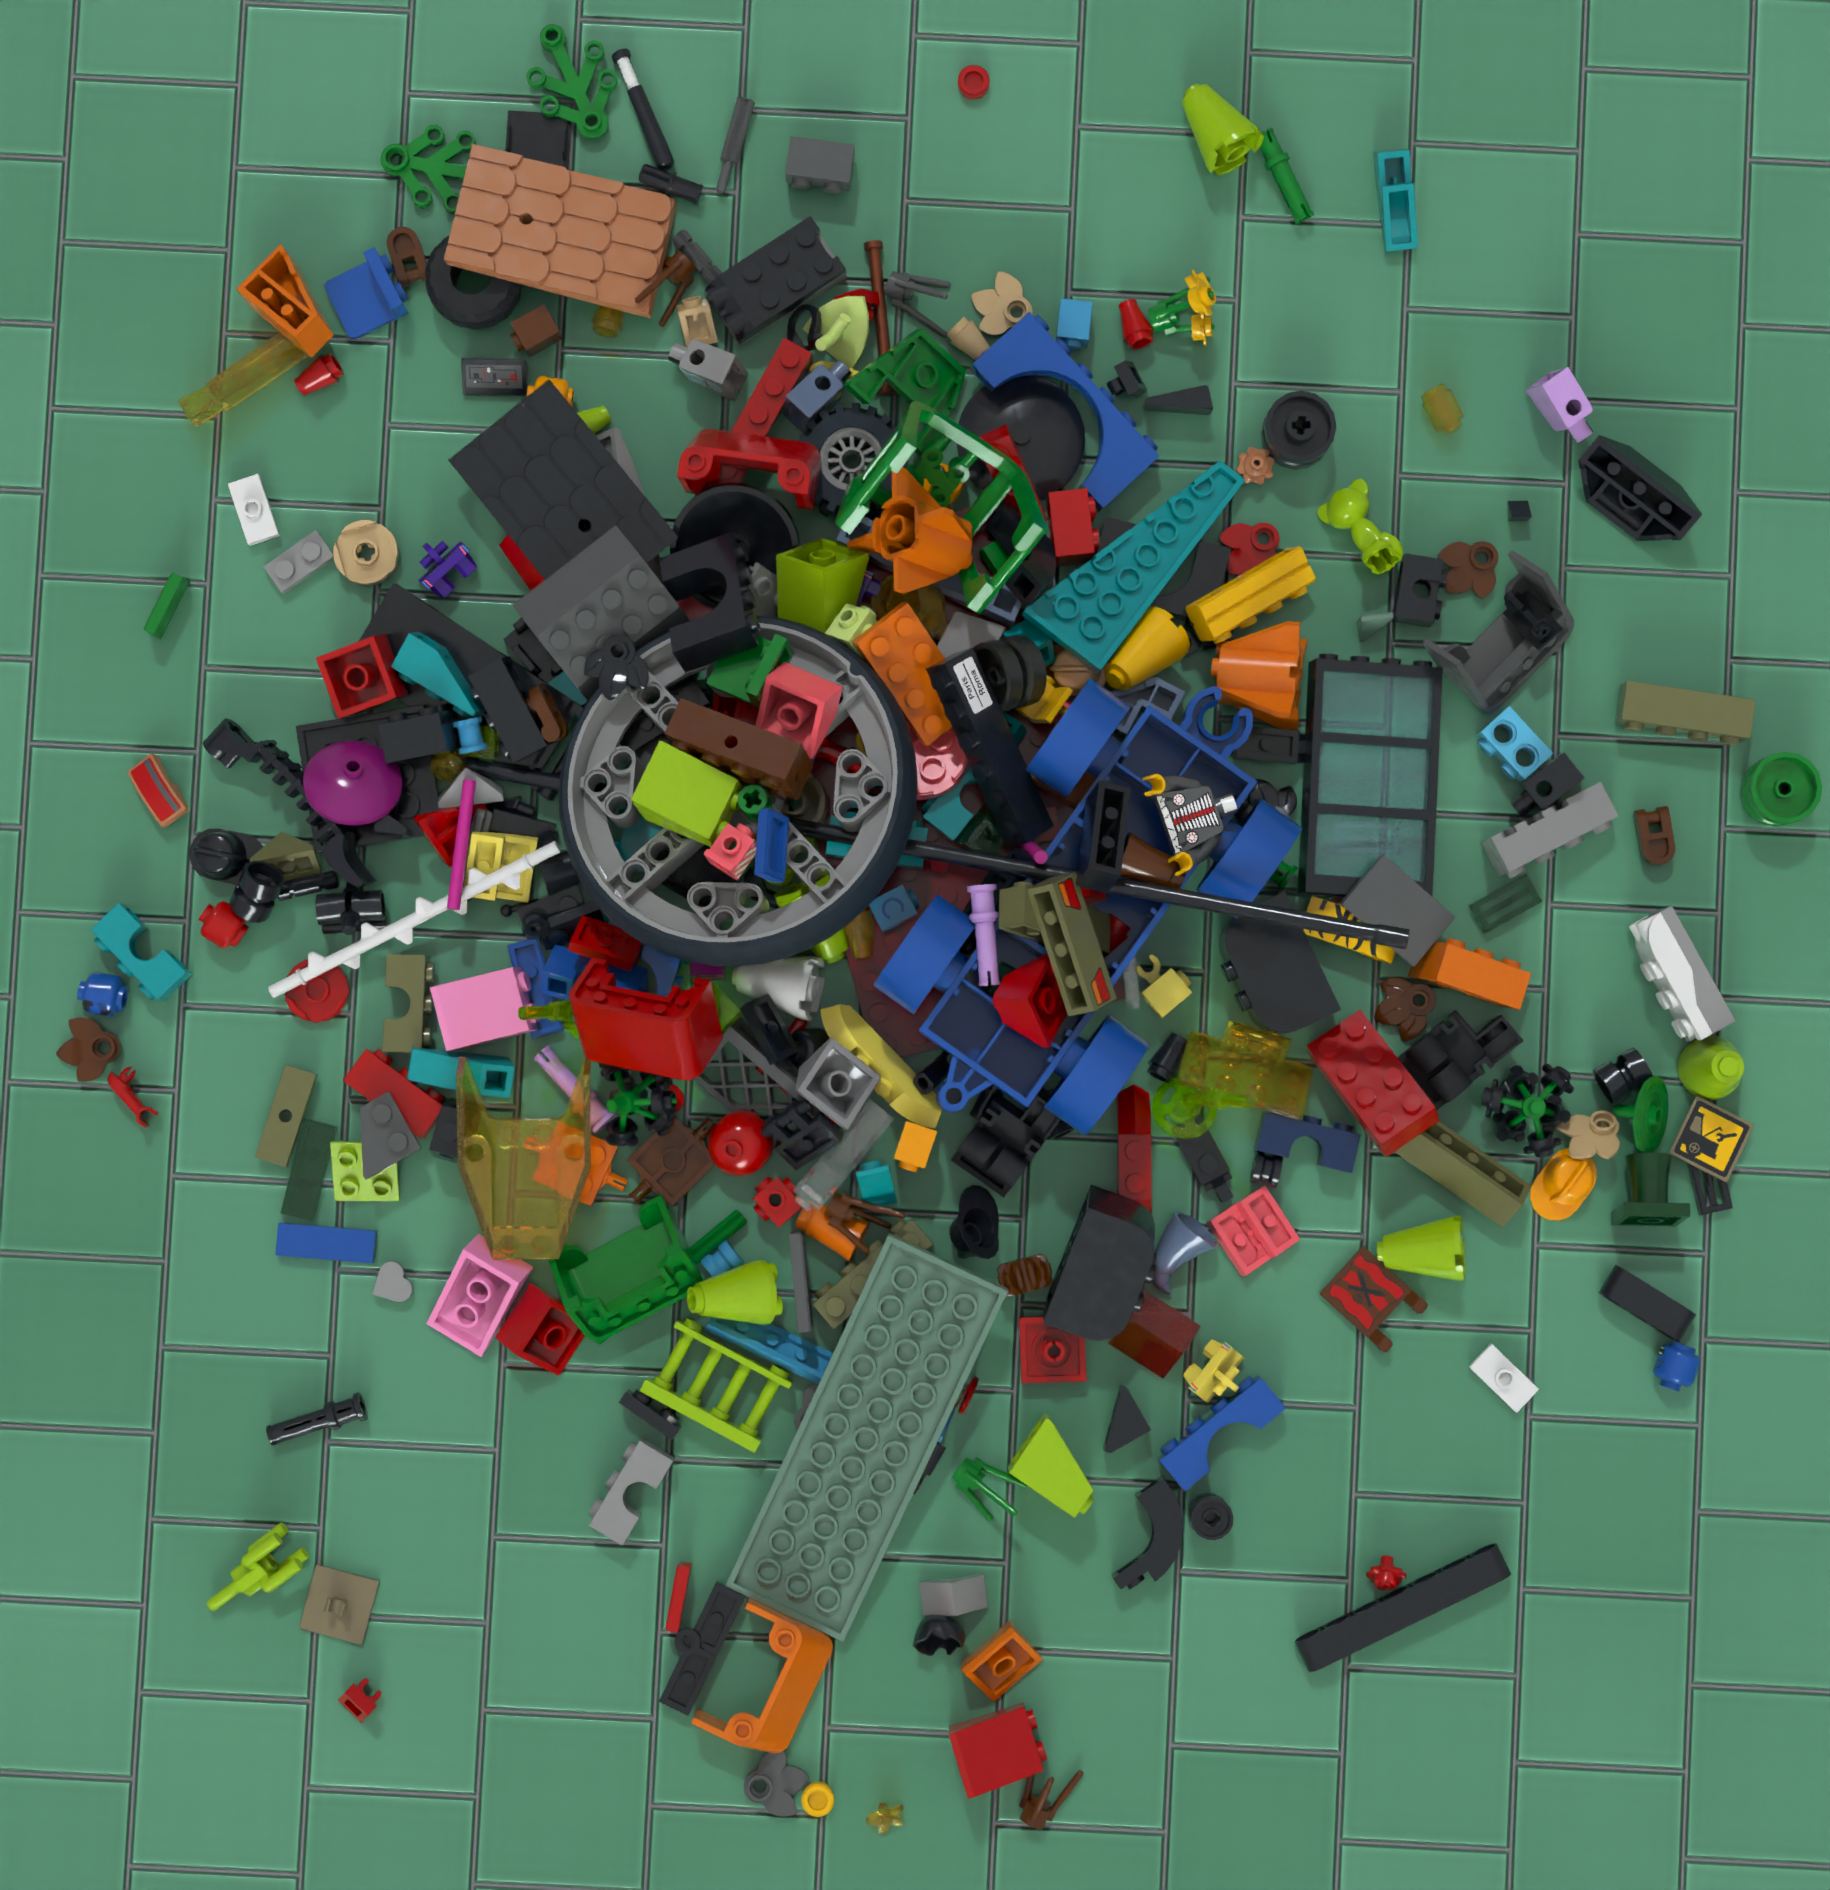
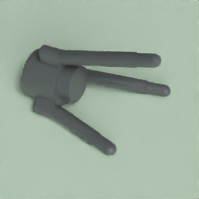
M892 271L884 293L892 298L891 305L903 309L944 338L947 337L945 330L905 303L904 300L910 301L915 291L947 299V293L918 284L949 288L951 283L938 279L914 276L906 272L901 274Z

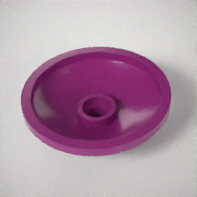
M341 741L322 748L310 759L303 775V789L310 806L322 817L344 825H363L381 819L395 807L402 791V775L396 762L386 763L382 748L363 741ZM349 769H356L357 771L352 772Z

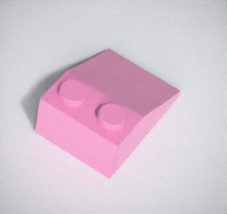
M478 1234L463 1249L426 1324L482 1357L520 1295L534 1267Z

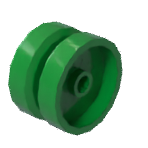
M1789 752L1770 755L1749 767L1742 778L1740 788L1742 805L1749 816L1762 825L1772 827L1789 825L1801 821L1810 815L1820 802L1822 793L1820 774L1812 762L1800 754ZM1779 785L1782 786V789H1781L1780 792H1779V789H1778Z

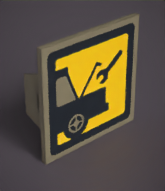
M1696 1095L1668 1153L1727 1183L1754 1124Z

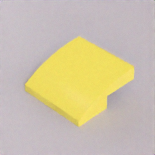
M472 832L464 887L469 882V869L474 867L488 875L522 858L523 854L527 855L537 850L538 838L506 833ZM534 866L533 869H527L520 873V888L517 890L501 882L474 896V898L493 901L496 898L528 903Z

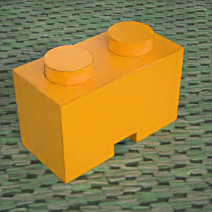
M906 1121L894 1155V1159L900 1160L898 1167L915 1173L918 1167L925 1169L937 1131Z

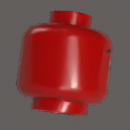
M226 901L219 902L215 907L209 904L198 919L203 923L200 929L201 935L222 949H226L230 945L235 948L249 929V926L246 925L247 920L237 916Z

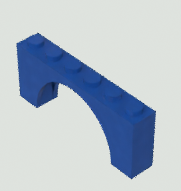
M1028 312L971 365L970 370L990 392H993L996 388L1012 379L1029 375H1042L1062 380L1083 395L1091 406L1097 420L1099 448L1091 472L1078 489L1087 488L1088 497H1094L1095 507L1098 511H1101L1159 457L1156 452L1158 447L1149 436L1144 435L1142 437L1134 428L1136 422L1126 411L1120 413L1112 404L1115 401L1113 396L1104 387L1099 389L1091 381L1093 375L1082 363L1077 365L1069 356L1071 351L1068 346L1060 339L1056 341L1047 332L1050 329L1047 323L1039 315L1034 317Z

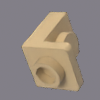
M701 296L683 299V304L677 305L686 347H688L692 339L706 344L718 342L708 299L701 300Z

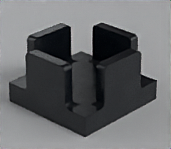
M522 618L513 624L515 630L503 640L531 673L548 683L563 672L562 668Z

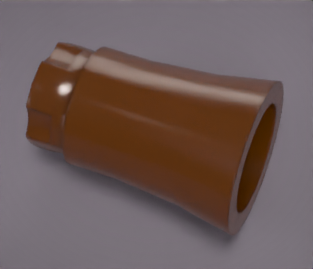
M1131 832L1125 837L1120 877L1180 889L1186 872L1176 876L1174 873L1180 871V865L1176 861L1168 863V859L1172 856L1145 843Z

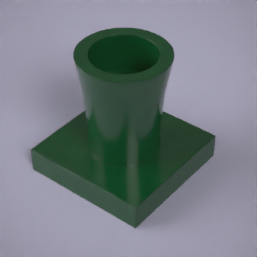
M1645 1152L1625 1156L1630 1179L1631 1202H1623L1611 1212V1225L1676 1227L1690 1217V1203H1668L1669 1170L1672 1157L1670 1154Z

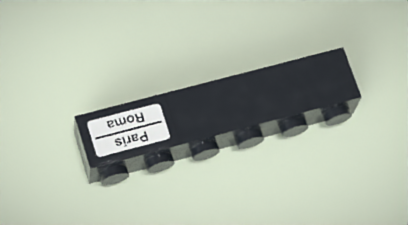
M969 648L953 653L926 668L931 685L938 694L945 715L954 729L959 746L966 755L972 769V774L982 790L986 804L993 814L999 827V833L1005 840L1007 847L1028 843L1054 827L1033 778L1026 771L1027 765L974 649Z

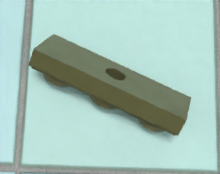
M285 1064L255 1158L288 1167L318 1074ZM285 1110H289L292 1114L289 1122L283 1119Z

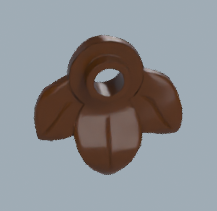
M1458 541L1446 546L1438 554V559H1444L1443 563L1450 567L1445 583V589L1448 593L1459 594L1472 588L1475 594L1483 599L1494 589L1496 584L1494 568L1498 563V552L1492 544L1480 541L1469 545ZM1477 553H1484L1487 557V562L1484 564L1479 563L1476 560Z
M1391 977L1383 981L1381 987L1387 998L1378 1005L1374 1019L1385 1025H1399V1032L1403 1041L1415 1038L1425 1029L1427 1014L1435 1007L1436 994L1434 990L1423 983L1412 984L1404 977ZM1416 994H1422L1425 997L1424 1005L1419 1006L1414 1003L1413 998Z
M83 1017L70 1019L68 1021L69 1028L74 1038L65 1042L58 1049L56 1055L65 1063L78 1066V1081L95 1080L102 1075L106 1064L114 1062L119 1057L121 1043L114 1034L103 1032L95 1020ZM104 1042H108L110 1045V1051L107 1054H103L100 1050V1046Z

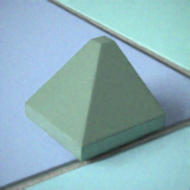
M1384 612L1362 615L1357 620L1359 642L1366 641L1393 619V613Z

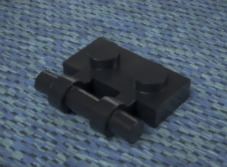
M805 1098L801 1101H793L786 1107V1111L781 1114L776 1113L767 1119L766 1124L761 1127V1133L765 1138L774 1135L778 1139L774 1150L795 1170H798L839 1143L844 1134L822 1112L812 1118L807 1112L814 1105ZM791 1122L798 1126L793 1131L787 1126Z

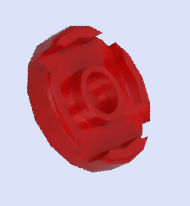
M308 959L294 966L287 977L296 973L297 969L302 970L308 967ZM336 966L307 981L306 985L301 984L285 992V1001L291 1011L302 1020L316 1023L329 1021L339 1015L347 1005L350 987L344 971L339 966Z

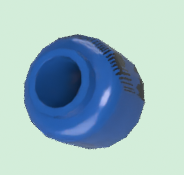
M94 972L89 975L86 981L80 982L77 999L82 1000L83 1009L87 1013L113 1017L118 1011L125 1009L129 989L128 986L124 985L123 980L119 976Z

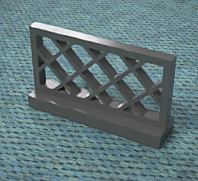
M742 1016L724 1033L721 1043L705 1067L706 1069L707 1067L720 1066L722 1082H712L703 1072L694 1078L695 1081L731 1112L745 1109L750 1112H754V1109H769V1116L771 1117L776 1114V1109H786L793 1101H801L804 1098L795 1091L799 1070L788 1058L770 1065L747 1021ZM728 1041L739 1050L740 1060L725 1059L724 1046ZM727 1066H741L743 1081L729 1082ZM748 1066H758L763 1070L765 1081H750ZM766 1087L768 1103H753L751 1088ZM773 1087H782L786 1090L789 1102H774ZM730 1088H744L746 1103L735 1102L731 1098ZM815 1106L809 1110L814 1116L822 1112ZM794 1122L787 1125L791 1130L798 1127ZM773 1135L775 1147V1144L778 1141V1139Z

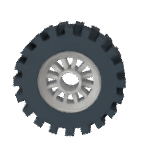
M853 402L852 408H843V403L834 405V411L828 413L824 409L818 413V420L814 422L811 419L808 422L805 434H801L798 441L813 444L820 453L821 468L815 506L819 508L820 513L825 517H828L830 514L835 516L836 520L846 486L848 485L843 483L846 477L849 476L851 481L853 477L861 476L862 472L867 468L865 465H869L874 459L866 457L873 453L876 456L898 428V425L896 427L893 426L892 419L887 414L879 415L877 408L870 405L868 410L862 409L860 403ZM850 440V447H846L843 441ZM854 440L860 441L857 447H854ZM837 444H839V446H840V448L842 449V451H839V450L835 449L834 447H835ZM865 444H867L870 448L862 452ZM831 453L838 458H829V455ZM856 455L861 459V463L857 468L849 469L843 464L845 457ZM907 460V462L903 465L904 468L909 465L908 460ZM828 466H837V467L833 468L832 470H829V467H828ZM892 471L880 484L891 492ZM842 472L841 476L837 480L834 476ZM869 499L870 509L864 517H869L870 520H873L875 517H878L880 511L885 509L881 508L882 505Z

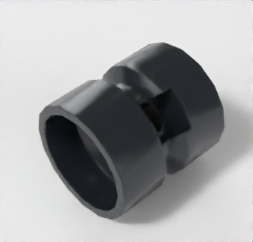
M262 861L247 863L240 876L239 884L235 887L230 898L229 905L231 910L237 916L250 922L260 923L266 921L275 905L274 900L279 897L285 884L283 873L273 865Z
M1634 1047L1617 1056L1616 1063L1608 1061L1593 1070L1594 1078L1600 1090L1613 1106L1630 1098L1632 1090L1638 1093L1644 1082L1653 1076L1646 1061Z
M1203 1493L1197 1495L1191 1501L1187 1516L1190 1525L1200 1537L1206 1540H1217L1229 1533L1233 1526L1234 1516L1231 1508L1222 1497L1215 1493Z

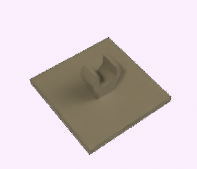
M316 1564L299 1628L362 1645L379 1580Z

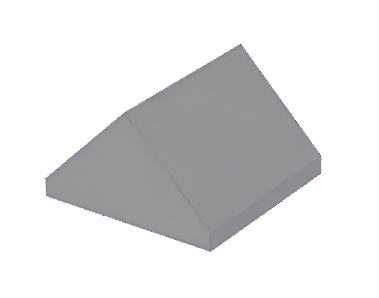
M829 1038L799 1067L795 1091L844 1130H847L881 1076L836 1040Z

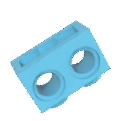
M1510 706L1504 709L1476 735L1480 740L1478 745L1482 751L1489 757L1494 755L1502 764L1500 766L1501 771L1510 780L1516 779L1519 783L1530 776L1554 754ZM1495 727L1506 729L1508 732L1506 743H1500L1495 739ZM1523 750L1529 754L1530 764L1528 767H1523L1517 763V751Z

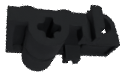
M1454 1010L1448 1015V1019L1453 1023L1450 1027L1442 1021L1397 1057L1434 1104L1436 1110L1455 1099L1474 1080L1485 1074L1481 1064L1485 1062L1491 1069L1494 1064L1523 1042V1039L1503 1015L1497 1016L1476 1034L1457 1010Z
M1042 1087L1025 1112L1000 1094H997L951 1161L1004 1198L1061 1120L1044 1108V1104L1051 1093Z

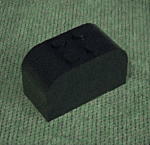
M1285 891L1259 903L1294 910ZM1232 917L1224 925L1219 937V950L1224 961L1220 965L1227 982L1233 981L1238 990L1234 997L1242 1012L1248 1011L1252 1021L1260 1029L1272 1034H1286L1302 1029L1341 1010L1303 929L1242 917L1238 919Z
M1090 1185L1046 1297L1044 1324L1094 1341L1111 1339L1125 1329L1132 1312H1139L1145 1295L1142 1293L1145 1282L1150 1284L1156 1269L1154 1264L1157 1255L1154 1252L1155 1223L1151 1213L1144 1205L1125 1196Z

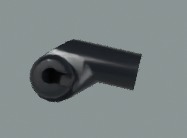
M755 866L749 867L744 874L743 882L757 885L769 901V906L778 909L779 906L774 897V894L777 892L767 889L763 878L754 875ZM750 897L752 900L758 902L759 897Z

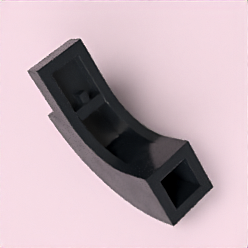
M1162 1475L1135 1494L1149 1514L1152 1534L1147 1547L1140 1555L1111 1574L1120 1589L1125 1586L1128 1589L1135 1587L1145 1579L1143 1574L1147 1571L1154 1581H1157L1167 1572L1179 1552L1183 1537L1182 1512L1176 1496Z

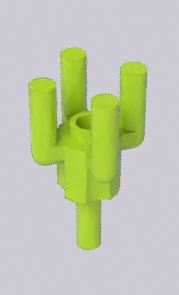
M280 1522L248 1547V1553L242 1557L241 1563L230 1572L233 1582L207 1600V1606L214 1612L240 1592L250 1597L261 1588L266 1593L274 1591L303 1569L302 1563L309 1558L308 1552L305 1548L301 1547L277 1564L274 1557L269 1553L283 1543L281 1538L289 1533L287 1526Z

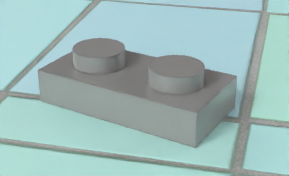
M315 530L263 567L280 592L285 594L333 561L334 557L333 552L318 531Z

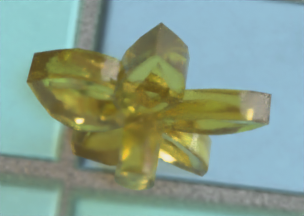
M880 1803L877 1809L878 1812H872L866 1818L867 1824L877 1826L879 1833L883 1834L888 1831L890 1825L903 1826L902 1819L897 1815L904 1808L903 1805H898L889 1809L886 1803Z

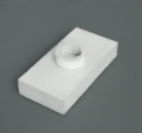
M255 474L228 483L248 545L251 546L280 536L260 475Z
M1491 1343L1468 1366L1516 1413L1539 1390Z

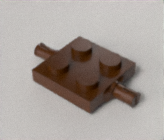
M674 1115L673 1124L668 1129L666 1135L659 1136L656 1131L627 1159L638 1171L642 1180L629 1193V1196L633 1199L642 1190V1193L634 1199L637 1204L653 1191L662 1195L671 1206H674L715 1165L709 1156L708 1148L703 1140L709 1135L715 1125L713 1122L703 1131L712 1121L709 1117L693 1130L686 1127Z

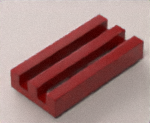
M681 1561L677 1565L666 1621V1631L678 1633L680 1629L692 1563Z

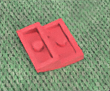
M1265 1185L1206 1222L1241 1277L1248 1275L1269 1259L1276 1257L1301 1240Z

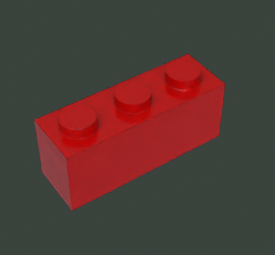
M377 1048L375 1052L366 1049L343 1081L369 1101L380 1097L388 1091L391 1092L413 1133L420 1139H425L437 1124L445 1097L431 1087L425 1090L415 1081L407 1080L408 1069L403 1067L399 1071L390 1063L393 1061V1058L382 1052L381 1049Z

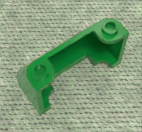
M662 1195L645 1202L638 1210L640 1226L585 1254L579 1246L564 1245L546 1255L566 1313L589 1340L602 1341L685 1298L689 1287H694L696 1283L703 1281L698 1265L668 1203Z

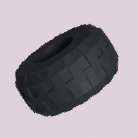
M447 236L433 249L428 263H426L425 285L432 304L445 319L461 328L480 330L497 325L512 313L515 306L518 305L523 285L491 276L488 287L480 293L472 295L458 291L456 288L457 278L464 269L447 265L444 261L449 236Z
M704 845L661 884L687 898L688 891L697 883H741L743 879L741 875L738 880H735L710 864L704 856V852L711 847ZM666 849L659 852L656 860L666 859L670 850ZM712 896L702 897L699 905L705 907L709 905Z

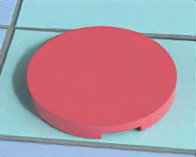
M907 722L916 756L917 800L932 799L949 792L962 780L969 766L966 755L959 746L953 727L930 745L925 746Z

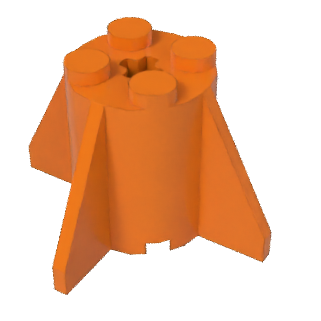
M904 467L897 474L892 471V498L882 505L881 508L885 510L880 518L875 517L872 524V532L847 541V548L880 553L883 558L892 561L894 591L902 594L952 577L959 573L961 569H967L973 560L971 553L972 524L970 521L957 516L949 508L941 507Z
M1286 621L1232 641L1217 643L1216 658H1213L1211 666V677L1216 678V685L1213 686L1219 687L1222 691V696L1217 704L1232 705L1240 710L1248 708L1252 711L1254 717L1278 729L1298 731L1299 700L1301 694L1299 686L1300 678L1302 679L1303 661L1308 640L1300 638V622Z

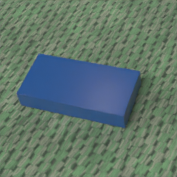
M769 808L759 810L754 875L773 883L785 882L789 817Z

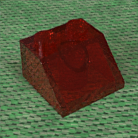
M1143 1289L1142 1293L1145 1295L1139 1312H1132L1125 1329L1117 1336L1111 1338L1108 1344L1164 1379L1183 1355L1201 1326Z

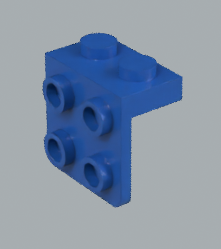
M375 247L363 252L367 262L328 280L324 285L341 323L351 339L360 338L408 314L403 302L409 299L400 282L393 283L389 274L394 272V269L387 255L383 254L380 256Z

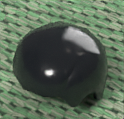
M930 1615L920 1622L912 1646L918 1652L927 1656H933L940 1648L945 1649L947 1655H951L957 1648L964 1646L966 1634L963 1627L954 1619L944 1615Z

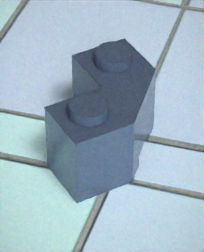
M1158 677L1145 680L1126 691L1113 690L1112 693L1131 706L1113 733L1125 739L1139 710L1144 712L1149 705L1171 720L1185 691Z

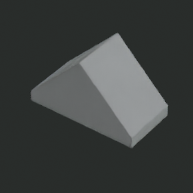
M984 1574L919 1581L923 1615L957 1616L988 1607Z

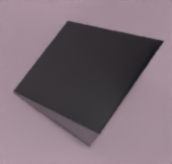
M1507 501L1508 521H1528L1532 517L1528 501Z

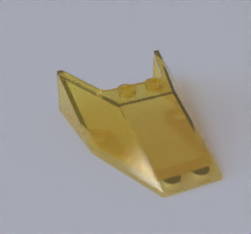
M459 1057L456 1071L458 1170L493 1259H559L591 1168L592 1061L584 1058L563 1116L559 1118H494L487 1112L467 1058Z

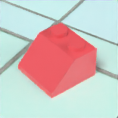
M783 662L766 676L755 726L801 743L809 758L812 759L815 757L836 717L843 687L787 662Z

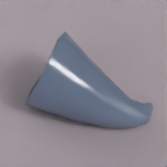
M1176 1211L1173 1213L1155 1250L1157 1253L1154 1262L1156 1269L1152 1279L1156 1288L1167 1295L1171 1293L1169 1281L1173 1273L1185 1262L1218 1246L1209 1230L1188 1214Z

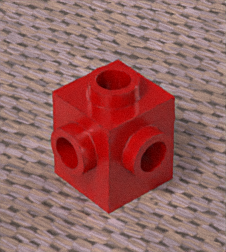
M768 1176L754 1188L758 1194L753 1198L757 1203L753 1209L765 1222L771 1219L778 1228L804 1206L796 1197L800 1191L788 1177L782 1181L779 1176L774 1180ZM774 1193L781 1196L782 1202L780 1205H774L771 1202V1196Z

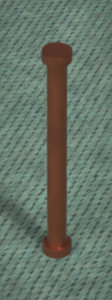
M874 240L864 243V251L868 252L871 290L878 292L880 305L873 307L878 357H880L890 349L880 253V250L883 249V242ZM884 382L879 389V396L898 394L887 382Z

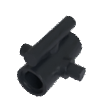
M347 882L346 888L342 893L316 895V917L318 924L322 925L323 934L344 933L346 935H353L355 932L361 931V924L365 922L379 930L388 926L385 898L382 889L360 891L359 887Z

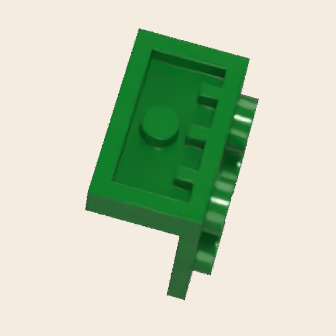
M777 634L774 635L772 641L757 635L758 647L717 661L707 680L709 687L759 708L766 676L783 662L790 663L794 655V651L787 638Z

